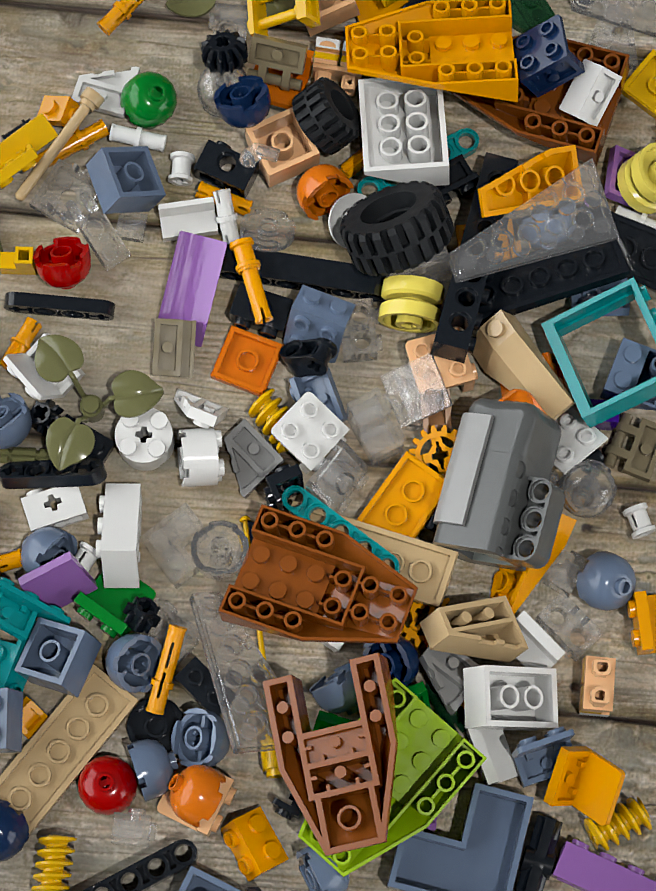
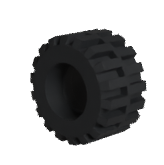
M320 77L292 100L293 112L300 128L308 139L323 152L333 155L361 136V117L354 102L338 84L329 78Z

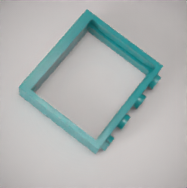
M634 277L541 323L580 415L589 428L656 396L655 376L593 407L562 337L636 300L656 343V308L650 309L647 301L651 300V296L646 286L640 287Z

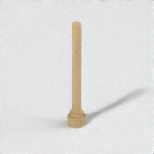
M86 87L80 95L79 108L15 193L17 200L23 201L26 199L87 114L95 109L98 110L105 100L97 91Z

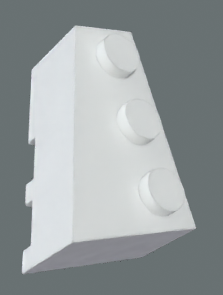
M106 483L105 495H100L99 510L100 513H103V517H98L97 524L98 535H102L101 540H96V558H101L104 588H139L138 562H140L141 555L139 552V542L142 525L141 484Z

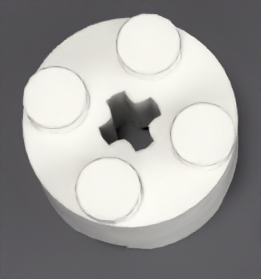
M152 408L138 417H121L116 425L115 441L118 451L123 460L132 468L142 471L154 470L171 457L175 440L170 421L163 412ZM143 435H149L146 443H141L140 438H143Z
M213 427L209 429L178 430L177 440L181 439L182 447L177 448L180 479H183L182 487L218 485V481H222V476L225 475L224 459H218L219 447H222L221 430H214Z

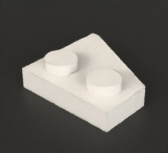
M131 67V70L122 72L110 70L103 71L101 74L79 75L72 99L80 105V95L86 87H90L97 91L105 100L100 108L94 111L125 119L126 112L124 107L121 108L120 105L121 92L124 85L130 79L140 74V67Z
M179 388L174 397L175 402L184 414L194 419L193 423L206 429H209L210 426L215 427L223 421L229 409Z

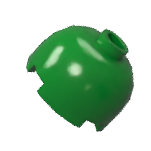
M147 71L135 75L124 85L120 96L121 108L124 107L132 124L146 129H154L157 126L163 125L172 117L177 106V93L174 85L167 77L158 72Z

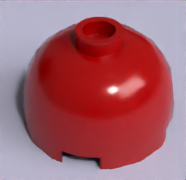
M59 237L54 238V244L44 249L42 245L38 246L33 254L34 264L38 275L46 284L56 288L71 289L82 282L89 274L91 268L90 248L88 243L86 245L82 244L80 238Z
M110 755L96 757L85 765L79 775V796L85 806L96 814H120L130 807L136 797L138 785L136 774L131 766L119 757Z

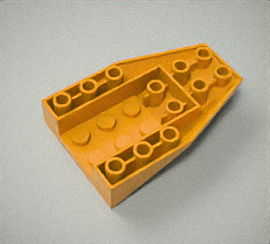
M430 0L345 26L347 72L428 88L518 102L519 79L517 59L514 58L511 0Z

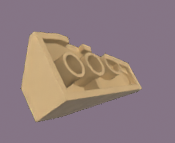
M499 310L480 327L476 335L477 340L473 356L486 374L509 390L521 389L531 393L547 415L554 420L575 404V401L514 315Z

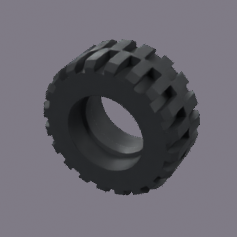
M418 181L397 183L395 186H388L379 192L369 194V197L361 199L356 203L355 207H351L347 211V215L343 216L340 225V234L354 267L370 276H389L391 273L399 274L409 268L414 269L423 262H428L433 259L435 254H439L444 250V246L449 244L454 232L453 221L442 193L436 186L425 181L421 183Z

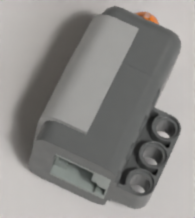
M512 389L500 400L480 398L471 404L468 413L466 412L462 415L433 521L437 525L433 544L457 551L459 553L458 559L473 564L526 571V567L540 569L550 559L565 503L564 491L549 481L561 438V428L553 418L547 415L531 393L521 389Z

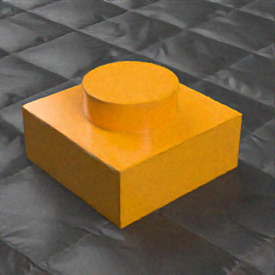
M26 696L23 699L22 734L30 739L49 717Z

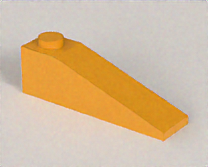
M576 145L547 149L479 188L478 195L482 218L584 201Z
M561 514L552 553L544 567L540 569L526 567V571L499 568V571L494 574L490 598L506 595L515 614L565 548L577 520Z

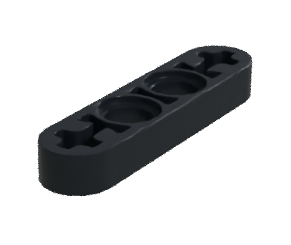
M7 292L4 309L15 313L109 321L114 319L115 303L102 299Z
M97 458L84 459L62 471H58L51 460L9 462L0 467V482L5 489L95 486L107 478L104 463Z

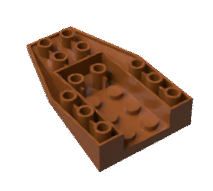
M567 39L568 49L581 62L584 59L590 60L622 77L598 126L590 125L559 109L573 79L537 97L520 82L518 72V102L449 92L518 136L548 148L576 145L578 160L597 167L630 70L629 54Z
M262 504L251 529L253 540L234 585L229 584L218 610L222 621L302 642L398 644L418 587L345 532Z

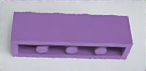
M573 839L572 843L568 841L563 843L550 877L581 891H656V878L653 881L644 877V870L628 864L627 868L616 864L617 858L604 852L596 855L588 851L589 845Z

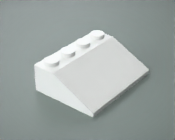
M381 78L358 79L364 175L401 183H410L411 181L421 183L425 181L434 186L449 185V157L443 90Z

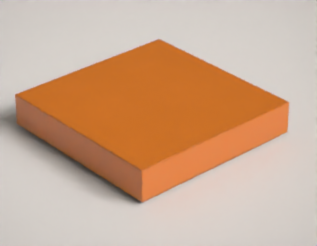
M231 325L211 373V379L260 397L268 389L281 357L280 351L284 345Z

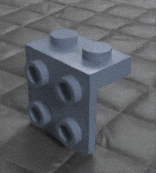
M302 285L291 307L283 343L286 345L293 340H309L320 337L329 339L338 349L336 356L329 361V363H335L339 355L344 332L356 305Z
M562 726L548 731V734L544 735V739L537 740L536 736H532L519 741V744L516 745L517 748L511 755L523 788L551 779L561 746H572L570 739L575 735L573 729L566 731L565 727Z

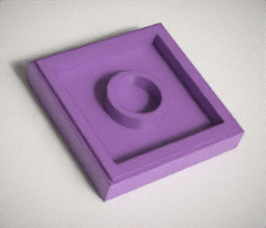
M70 551L18 578L20 587L24 591L36 594L40 598L39 601L46 605H54L59 608L74 602L80 591L87 595L98 589L96 581Z

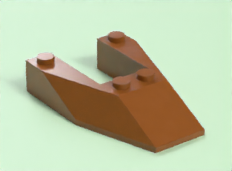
M380 653L349 660L361 719L324 729L311 731L302 680L290 674L263 681L279 772L325 856L387 842L398 738L394 692L388 660Z

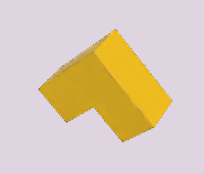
M15 246V252H0L1 274L36 275L37 270L33 259L34 248Z

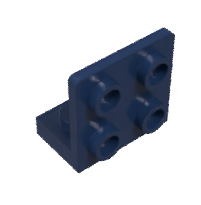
M559 14L513 39L520 82L537 97L585 72L583 63L568 49L563 20Z

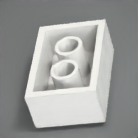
M495 665L463 668L465 729L539 731L559 727L557 673L555 668Z

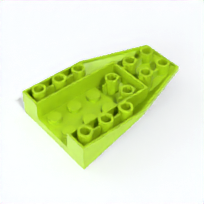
M396 677L393 678L392 685L398 747L387 842L325 856L306 819L298 834L300 839L343 877L426 829L487 759ZM328 858L332 859L337 864V866H335Z

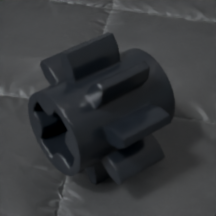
M47 399L46 403H40L37 400L30 410L32 428L37 429L38 433L45 436L50 425L61 417L60 414L63 413L64 409L59 405H55V402L51 399Z
M136 596L132 603H127L123 611L127 615L124 623H127L128 627L134 632H145L148 634L151 628H156L161 620V617L157 615L160 607H157V604L150 598H139Z

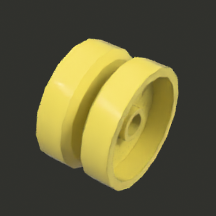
M650 143L625 161L617 173V185L621 196L630 207L640 213H656V143Z
M415 275L389 276L383 280L381 297L385 302L380 304L378 321L382 325L398 331L410 333L433 332L437 330L442 312L438 306L443 303L445 288L441 283L426 277Z

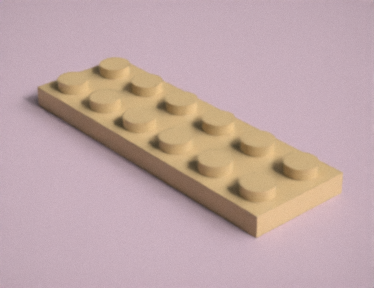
M293 500L291 506L297 507L302 503ZM322 509L314 510L310 515V520L319 524L326 518V512ZM341 516L398 559L401 566L400 574L418 587L414 599L415 602L434 608L442 606L459 556L457 551ZM339 526L336 528L349 535L347 527ZM361 543L362 546L372 552L370 544ZM384 561L390 567L395 569V564L393 561Z
M94 664L79 697L67 695L25 745L22 752L15 757L0 776V800L10 802L9 807L14 809L18 815L22 813L25 816L29 827V836L78 778L85 765L96 756L128 717L132 709L139 703V700L129 692L116 686L109 676Z

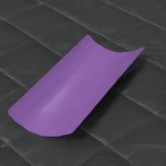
M180 231L158 318L195 320V346L201 347L227 242Z

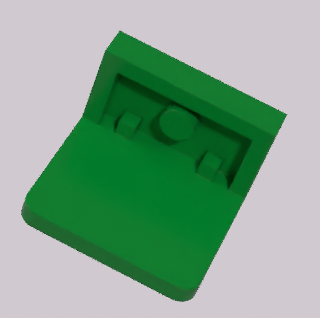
M102 571L95 580L98 589L87 595L80 591L74 599V603L78 607L76 612L89 622L92 619L96 620L102 625L100 630L114 639L116 636L120 638L131 631L127 623H124L127 615L123 611L127 603H132L136 596L139 598L147 597L154 601L156 592L141 580L139 588H104Z

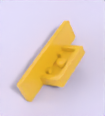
M42 113L0 142V189L10 184L14 180L12 176L18 171L22 170V172H25L36 164L35 159L39 157L37 151L58 136L55 129Z

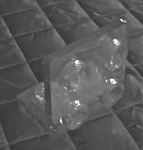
M430 353L380 376L401 429L413 432L422 427L421 420L452 406V401L434 356Z

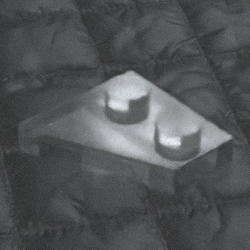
M605 1L588 44L629 54L630 69L635 70L638 61L631 10Z

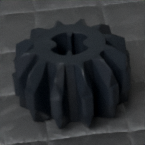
M227 29L225 32L220 33L216 30L215 35H207V39L201 42L202 62L205 67L209 68L211 73L219 71L220 75H223L225 72L233 74V70H241L243 64L248 62L247 42L244 37L239 35L238 31L230 33Z

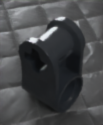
M326 338L293 340L283 346L280 356L295 377L322 376L328 371V363L330 359L336 356L338 349L331 340Z

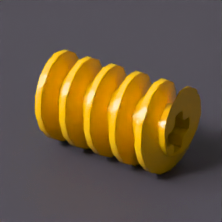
M272 388L258 397L252 404L248 415L251 418L257 417L255 424L258 427L264 426L262 433L266 436L271 435L269 442L271 444H278L276 451L284 453L288 450L271 434V428L289 410V407L278 408L282 398L278 397L272 400L271 397L275 392V389Z
M631 797L626 799V806L621 802L617 803L615 806L616 812H613L610 824L607 826L594 823L589 818L584 819L586 832L596 850H598V845H601L608 851L609 840H612L617 846L620 845L619 835L621 834L628 841L631 840L630 830L632 829L638 836L641 835L640 825L642 824L648 830L652 829L649 814L639 797H637V802Z
M48 835L39 838L38 842L46 846V848L37 850V855L44 858V860L35 862V867L43 872L33 875V879L40 882L41 885L33 886L31 891H64L70 889V886L62 882V879L72 876V873L64 870V867L74 863V861L66 858V855L75 853V849L68 846V842L77 841V838L61 835Z

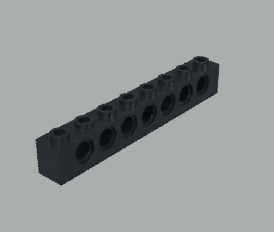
M488 152L485 154L431 355L465 363L467 353L473 354L477 337L472 336L473 329H480L484 314L478 312L480 304L486 306L490 289L485 288L486 280L491 282L493 280L496 265L491 264L492 258L499 257L502 241L497 239L499 233L505 235L509 218L504 217V214L482 218L478 189L516 168L519 160ZM480 232H486V233H488L489 235H484V234H482V233H480ZM473 255H479L483 258H476ZM467 279H474L477 282H470ZM465 302L470 306H463L460 303ZM458 326V327L463 328L464 330H463V331H458V330L454 329L453 327Z

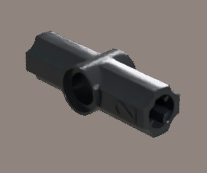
M537 816L530 843L526 846L519 868L521 874L515 891L544 890L546 880H549L556 858L554 852L563 822L547 816Z

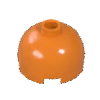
M320 164L308 169L299 179L297 184V200L309 218L319 220L318 216L330 213L334 203L340 197L349 194L350 190L354 189V186L340 168L330 164Z
M192 765L184 769L180 774H175L168 787L170 790V805L175 815L197 828L200 827L199 821L202 818L208 821L223 797V794L218 791L220 782H226L225 775L205 765Z

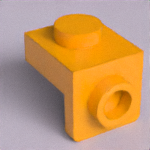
M44 95L38 114L42 113L52 126L65 127L80 105L70 96Z

